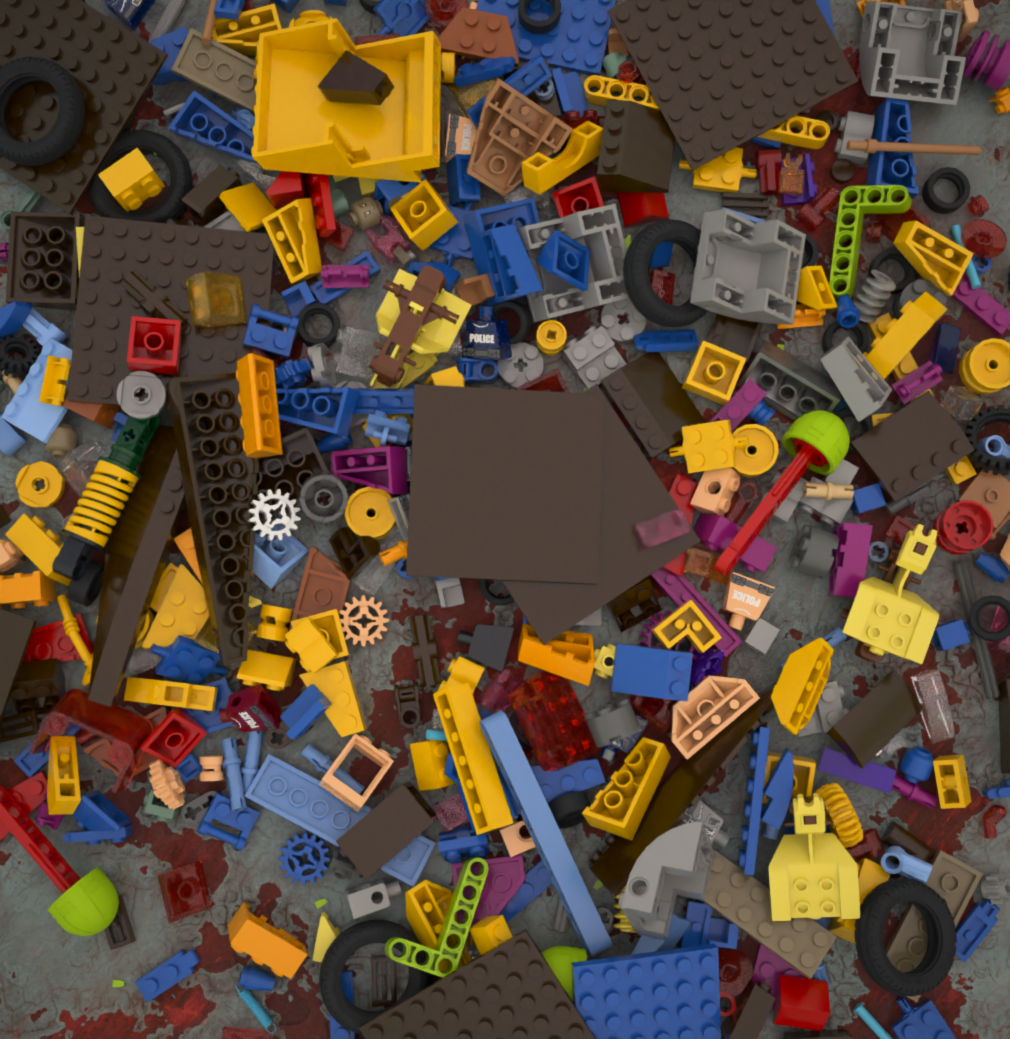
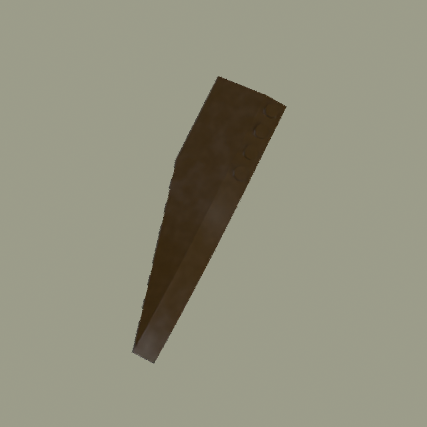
M236 373L173 378L166 383L190 526L222 666L247 661L249 634L247 625L248 616H250L249 593L252 587L250 578L251 571L253 570L255 531H252L254 522H248L253 517V514L248 513V510L255 508L251 501L256 499L258 485L256 483L257 474L259 473L258 458L246 456L243 449L244 431L240 423L242 410L238 401V394L240 392L239 382L236 378Z
M159 425L148 448L142 456V463H139L135 470L140 474L141 478L137 481L131 493L124 491V494L128 495L129 499L126 502L120 500V502L124 503L125 507L122 510L115 509L121 515L118 518L112 516L111 518L115 519L117 523L115 526L109 525L112 528V533L108 534L88 701L111 708L174 544V538L177 536L187 509L174 428L172 426Z
M778 680L757 695L760 699L688 760L684 758L661 782L653 794L632 841L611 833L605 840L607 845L601 851L597 849L589 858L591 863L588 865L590 870L614 897L626 886L630 872L645 848L660 835L680 825L687 816L684 810L697 804L701 799V789L705 790L713 784L717 778L715 772L717 770L723 771L748 740L744 737L746 733L749 734L755 731L761 724L759 717L761 715L765 716L774 708L771 695Z

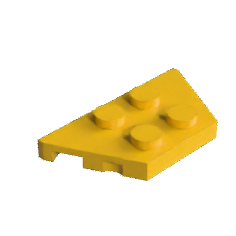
M180 564L143 642V649H150L152 644L166 648L175 641L178 635L199 641L210 617L204 589L182 564Z

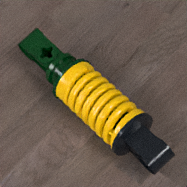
M160 414L144 420L129 416L123 429L120 431L116 443L112 444L110 448L112 451L108 457L99 456L94 474L90 476L91 482L86 484L87 490L82 492V498L77 502L79 507H75L73 510L75 515L69 517L66 526L61 530V533L67 538L53 562L52 569L54 573L73 581H78L83 577L94 551L104 552L108 536L100 531L107 534L112 533V528L107 525H116V520L111 517H120L121 513L115 509H124L125 505L120 500L126 502L129 499V496L124 494V491L131 493L137 481L140 480L141 476L135 470L138 464L142 463V456L160 425Z

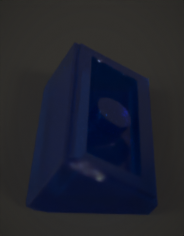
M945 322L937 325L931 362L934 366L936 364L940 365L942 372L953 374L961 329Z

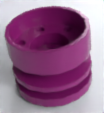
M984 30L979 38L974 41L966 56L963 77L968 78L974 69L972 81L976 82L984 73L986 75L983 85L998 91L1010 74V40L1006 39L998 48L996 46L999 35L995 34L987 43L990 32Z

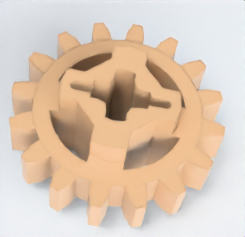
M361 595L360 601L355 597H351L352 604L344 602L346 610H339V613L343 615L340 621L343 623V632L346 631L345 640L352 637V644L354 645L358 640L361 646H365L367 640L373 645L374 637L382 639L380 631H387V628L383 626V623L389 622V619L383 618L387 610H380L382 603L379 601L374 604V597H370L368 601H366L365 595ZM358 606L357 612L353 616H348L351 610ZM368 606L376 611L377 616H372L368 612ZM362 614H364V617L373 620L364 623V627L360 623L353 621L362 618ZM348 625H354L357 628L358 636L351 632ZM373 625H377L376 629L368 635V630Z
M159 759L149 765L151 769L149 772L152 775L149 777V781L152 784L155 796L161 798L165 805H168L169 809L174 810L184 805L185 800L183 797L185 795L183 791H185V787L178 770H174L172 766Z

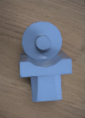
M376 410L374 414H369L365 436L381 439V447H385L387 441L406 446L410 430L408 418L399 416L396 417V420H391L387 418L385 412Z

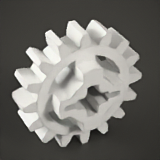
M269 489L266 491V497L260 493L257 495L260 501H251L255 508L248 510V513L253 514V517L248 522L255 523L252 531L259 529L261 531L259 533L260 538L267 534L268 541H272L274 536L279 541L283 538L282 534L286 537L291 536L289 529L296 530L298 528L294 521L301 520L300 517L295 516V513L300 511V508H294L293 506L296 503V499L288 500L290 493L287 492L281 496L280 489H277L275 494ZM271 499L278 500L275 505L271 506L264 503ZM286 506H287V508H288V510H289V517L286 516V512H285V507H286ZM278 508V512L276 515L277 517H279V519L277 518L270 522L272 514L269 512H272ZM259 513L263 516V524L260 522ZM274 525H280L281 527H284L279 531L271 530L274 527Z

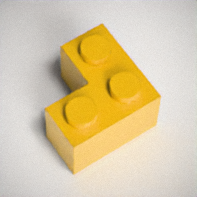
M692 600L686 601L651 629L665 649H669L686 636L699 653H703L722 638Z

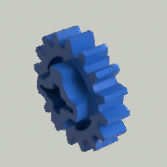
M291 359L274 368L276 389H296L298 386L308 381L307 378L312 374L311 369L314 368L311 360L301 359L300 361H292Z
M308 831L304 832L303 837L296 833L294 835L295 841L288 838L286 840L288 847L282 846L280 849L285 853L278 857V860L284 861L280 870L286 869L288 872L284 877L293 876L292 883L294 884L298 879L301 880L302 886H305L308 879L314 884L316 882L315 876L320 879L323 878L324 874L321 870L328 871L329 866L325 862L332 859L331 856L326 855L330 847H323L325 840H316V835L309 837ZM299 843H307L305 847L301 849L297 847L294 848V846ZM315 847L320 853V858L315 853ZM304 853L308 854V861L306 863L302 862L303 858L301 856ZM290 859L294 861L295 869L292 867ZM308 868L317 869L312 873L303 874Z

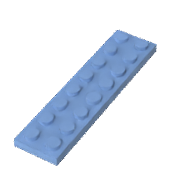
M270 754L266 757L245 794V798L336 847L339 846L336 840L373 810L363 805L356 812L320 786L319 780ZM420 835L380 870L414 887L436 843Z

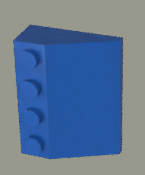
M534 197L475 210L462 216L478 276L488 274L491 282L479 233L515 224L516 229L523 226L540 223ZM495 296L485 302L486 305L500 303L496 302Z

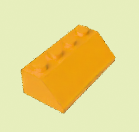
M250 353L237 361L238 369L236 370V378L240 389L238 401L242 410L240 423L244 431L243 449L246 456L253 458L282 455L273 360Z

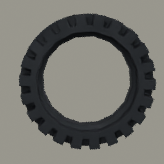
M993 405L989 406L987 411L985 409L980 410L979 414H975L968 423L965 436L974 448V451L968 454V459L971 463L975 462L974 466L976 468L982 467L985 473H988L990 470L993 471L992 475H998L999 472H1002V475H1008L1010 472V458L1003 459L989 456L980 449L977 443V435L985 425L993 422L1010 424V406L1008 409H1004V405H998V408L995 409Z

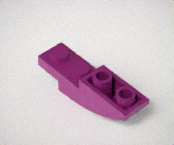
M749 379L710 422L730 420L732 432L767 393Z

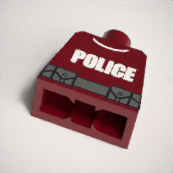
M261 684L232 693L229 696L227 708L221 709L219 712L222 723L233 722L242 732L279 729L281 708Z

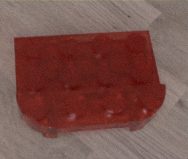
M544 670L517 683L508 694V699L513 706L514 712L544 771L562 770L601 749V747L597 748L584 717V711L567 678Z

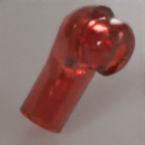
M993 805L982 815L985 838H997L995 825L1007 814L1004 806Z

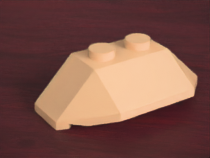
M708 675L689 691L688 702L677 701L672 706L671 741L688 760L760 699V697L745 679Z

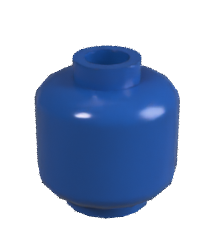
M914 746L905 751L900 763V770L905 774L904 778L912 783L926 781L931 776L935 759L929 750Z

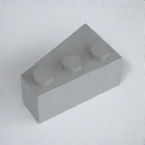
M849 336L828 350L820 359L858 422L879 409L892 391L891 387Z

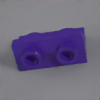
M804 153L802 158L782 159L780 169L782 206L810 204L814 196H816L817 185L816 182H813L812 174H814V161L810 160V153Z

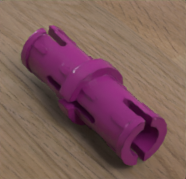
M897 775L895 776L892 786L894 791L906 796L905 798L909 801L914 800L929 809H933V806L937 803L938 796L920 788L917 783H911Z

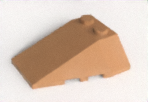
M497 78L483 104L466 172L505 197L523 181L521 163L537 152L547 157L552 153L555 154L561 149L573 128Z

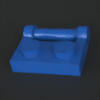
M253 304L242 345L288 358L299 317L284 316L261 309L260 305ZM257 318L288 326L287 332L256 323Z
M216 792L198 826L197 833L213 836L234 845L235 849L241 851L260 811L246 805L247 809L232 812L230 797ZM212 819H215L241 831L238 836H235L210 825Z

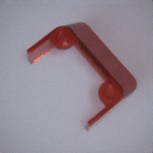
M80 688L71 689L65 693L46 715L28 753L33 755L46 752L50 743V737L64 734L69 724L72 723L113 742L109 750V759L112 764L122 768L112 792L118 793L126 790L144 753L140 746L154 730L151 721L116 704H113L111 708L88 701V691Z

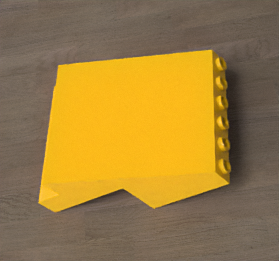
M334 18L260 33L259 44L257 45L255 125L252 129L254 146L251 149L253 159L263 169L421 183V170L440 167L441 43L434 31L355 46L339 20ZM347 50L386 73L394 85V89L381 105L328 101L317 86Z

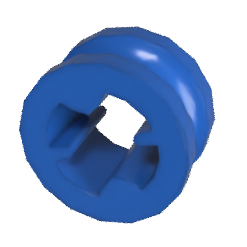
M980 251L972 256V261L978 275L983 274L991 267L992 259L988 253ZM979 258L982 259L981 263L985 264L981 268H979L978 263L975 262Z

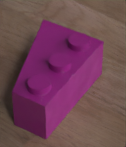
M386 446L331 452L332 473L339 478L368 485V487L384 490L391 494H408L405 447Z
M700 513L693 530L700 539L698 543L713 552L722 554L742 527L721 515ZM757 536L743 556L739 558L738 563L742 564V568L754 574L756 571L765 572L777 547Z
M842 523L833 527L832 533L838 535L839 543L837 550L833 549L832 556L835 558L830 568L828 596L855 598L859 583L865 580L873 525Z

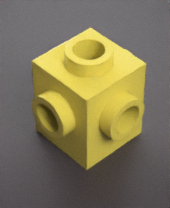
M608 644L607 647L601 646L600 649L596 648L594 650V668L596 669L594 673L604 679H607L608 676L612 677L615 646ZM611 657L613 664L606 666L604 663L605 658Z

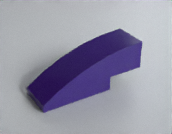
M825 747L818 767V771L887 793H891L897 770L872 762H868L861 769L847 754Z

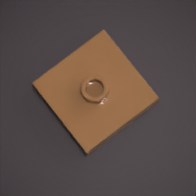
M981 468L956 501L972 500L982 504L989 511L993 519V529H996L1010 511V481L999 473L998 475H992L993 471L990 470L988 473H985L983 468Z

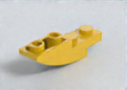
M128 677L124 701L214 711L218 688Z

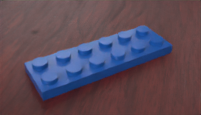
M761 725L751 733V744L755 746L754 754L750 753L748 768L752 769L751 777L746 779L745 791L749 794V801H744L743 815L747 819L746 825L741 826L740 839L744 842V846L738 852L739 867L747 875H754L770 733L769 727Z

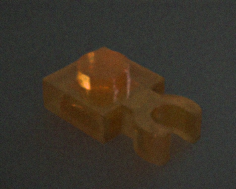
M790 153L786 154L784 158L786 168H781L778 193L801 195L803 193L805 170H798L803 161L802 154L798 155L797 162H791Z

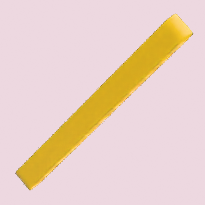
M597 75L588 77L584 83V96L588 103L606 107L607 100L633 101L659 110L647 85ZM592 87H596L599 89V91L591 92L589 89ZM613 92H619L622 95L619 97H614L611 94ZM636 96H640L644 100L635 101L633 98ZM795 116L778 125V128L770 129L757 137L810 149H819L824 146L830 134V128L826 122ZM790 128H797L800 133H793ZM813 133H820L822 135V138L815 137Z

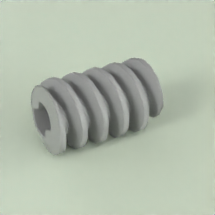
M878 270L871 271L875 278L867 277L866 281L870 286L862 285L861 288L866 293L857 294L861 302L853 301L860 312L859 320L863 322L874 323L877 319L876 315L881 313V307L886 305L885 299L891 297L890 291L896 289L894 281Z

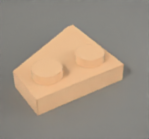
M973 0L945 1L944 7L946 10L963 11L957 43L962 42L978 22V9L974 6Z

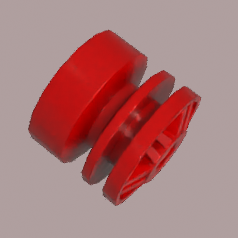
M962 500L952 504L941 511L933 522L932 529L937 531L936 544L943 551L952 555H963L983 546L990 539L993 532V519L989 511L982 504L972 500ZM957 526H960V527H961L960 530H959V531L961 532L960 534L957 533V531H958Z

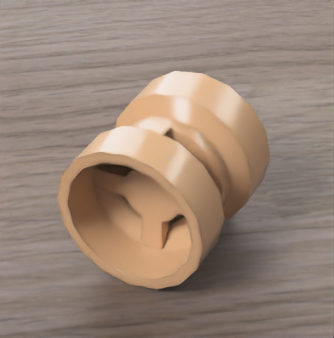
M223 755L199 757L200 765L202 766L200 781L224 780V772L221 770L222 762H224Z

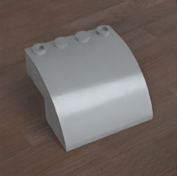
M866 1L860 37L859 63L862 84L867 95L957 105L966 57L955 56L963 11L923 8L881 1Z
M616 204L579 211L563 218L531 224L517 229L543 288L542 291L527 295L533 323L629 298L623 277L624 259L627 250ZM557 230L590 249L588 286L586 291H582L549 273L535 261L553 231Z
M728 209L704 212L690 303L708 311L735 319L769 324H793L806 234L777 219L753 223Z
M702 822L686 823L670 829L649 844L636 860L630 872L625 892L620 894L619 907H621L638 935L667 940L677 895L705 901L715 853Z

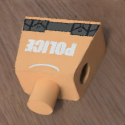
M449 114L445 148L446 164L455 154L471 155L477 129L469 118Z
M735 572L729 573L722 610L732 613L728 626L742 631L746 619L757 621L773 594L775 587Z

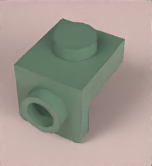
M153 788L147 791L143 805L146 806L145 813L156 815L155 819L165 822L178 817L180 807L174 810L169 809L165 803L158 802Z

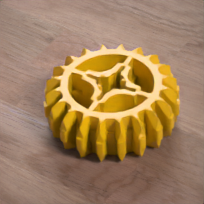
M834 782L827 783L817 789L815 793H818L819 797L824 798L825 820L833 821L829 825L831 833L835 834L844 848L852 847L862 841L863 830L858 819L859 817L840 785Z

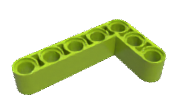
M849 186L841 192L829 281L830 289L836 299L846 294L852 298L855 291L864 214L904 213L908 211L911 207L912 199L904 186ZM878 196L881 197V199L878 202L871 203V200L873 198ZM899 196L905 197L901 202H894ZM852 197H858L855 202L848 203ZM849 219H855L851 225H845ZM846 241H852L850 246L842 247ZM843 263H850L846 269L840 270V266ZM847 285L844 291L837 292L839 286Z
M476 857L467 859L462 865L435 950L399 937H393L385 944V954L387 957L396 962L440 977H445L455 971L488 874L487 862L482 858ZM474 862H477L480 866V872L476 876L470 870ZM466 886H470L472 889V896L469 899H465L462 894ZM461 909L465 915L464 920L461 923H457L454 918L455 913ZM450 934H454L457 939L456 944L449 948L446 943L447 938ZM400 942L403 945V952L399 956H394L392 947L395 943ZM423 950L426 954V959L422 964H417L415 956L417 952ZM446 958L449 963L448 969L445 972H440L438 964L442 959Z

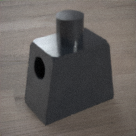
M476 624L474 633L460 630L457 643L470 647L468 657L502 672L514 628Z

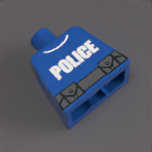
M421 172V182H422V181L425 180L426 178H425L424 174ZM383 179L376 182L374 200L377 199L380 202L385 218L388 215H394L390 207L420 183Z

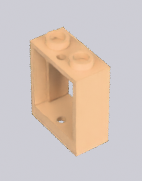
M355 733L322 778L319 785L358 812L394 761L390 758L391 756L383 749L378 750L371 745L372 742L366 736H359ZM353 747L382 767L362 796L333 776Z

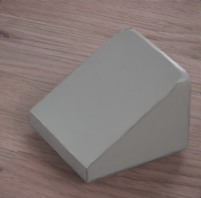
M185 100L163 109L169 123H172L185 104Z

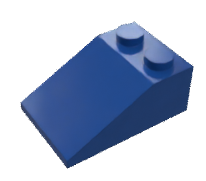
M616 643L611 691L688 702L693 653Z

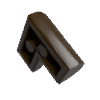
M349 527L339 528L329 539L348 580L357 577L380 552V545L376 539L371 536H360L355 541Z
M892 821L880 839L888 847L899 846L907 854L927 862L934 851L933 848L894 821ZM898 858L895 860L894 864L900 863ZM890 874L892 879L906 878L900 874Z

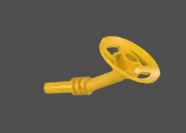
M60 595L57 597L64 619L62 624L65 633L70 637L81 659L84 661V665L87 666L82 678V685L86 686L90 683L93 653H89L79 634L80 628L78 627L77 619L72 615L67 596Z

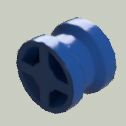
M762 399L746 417L753 419L757 425L763 426L776 411L769 409L766 406V402Z

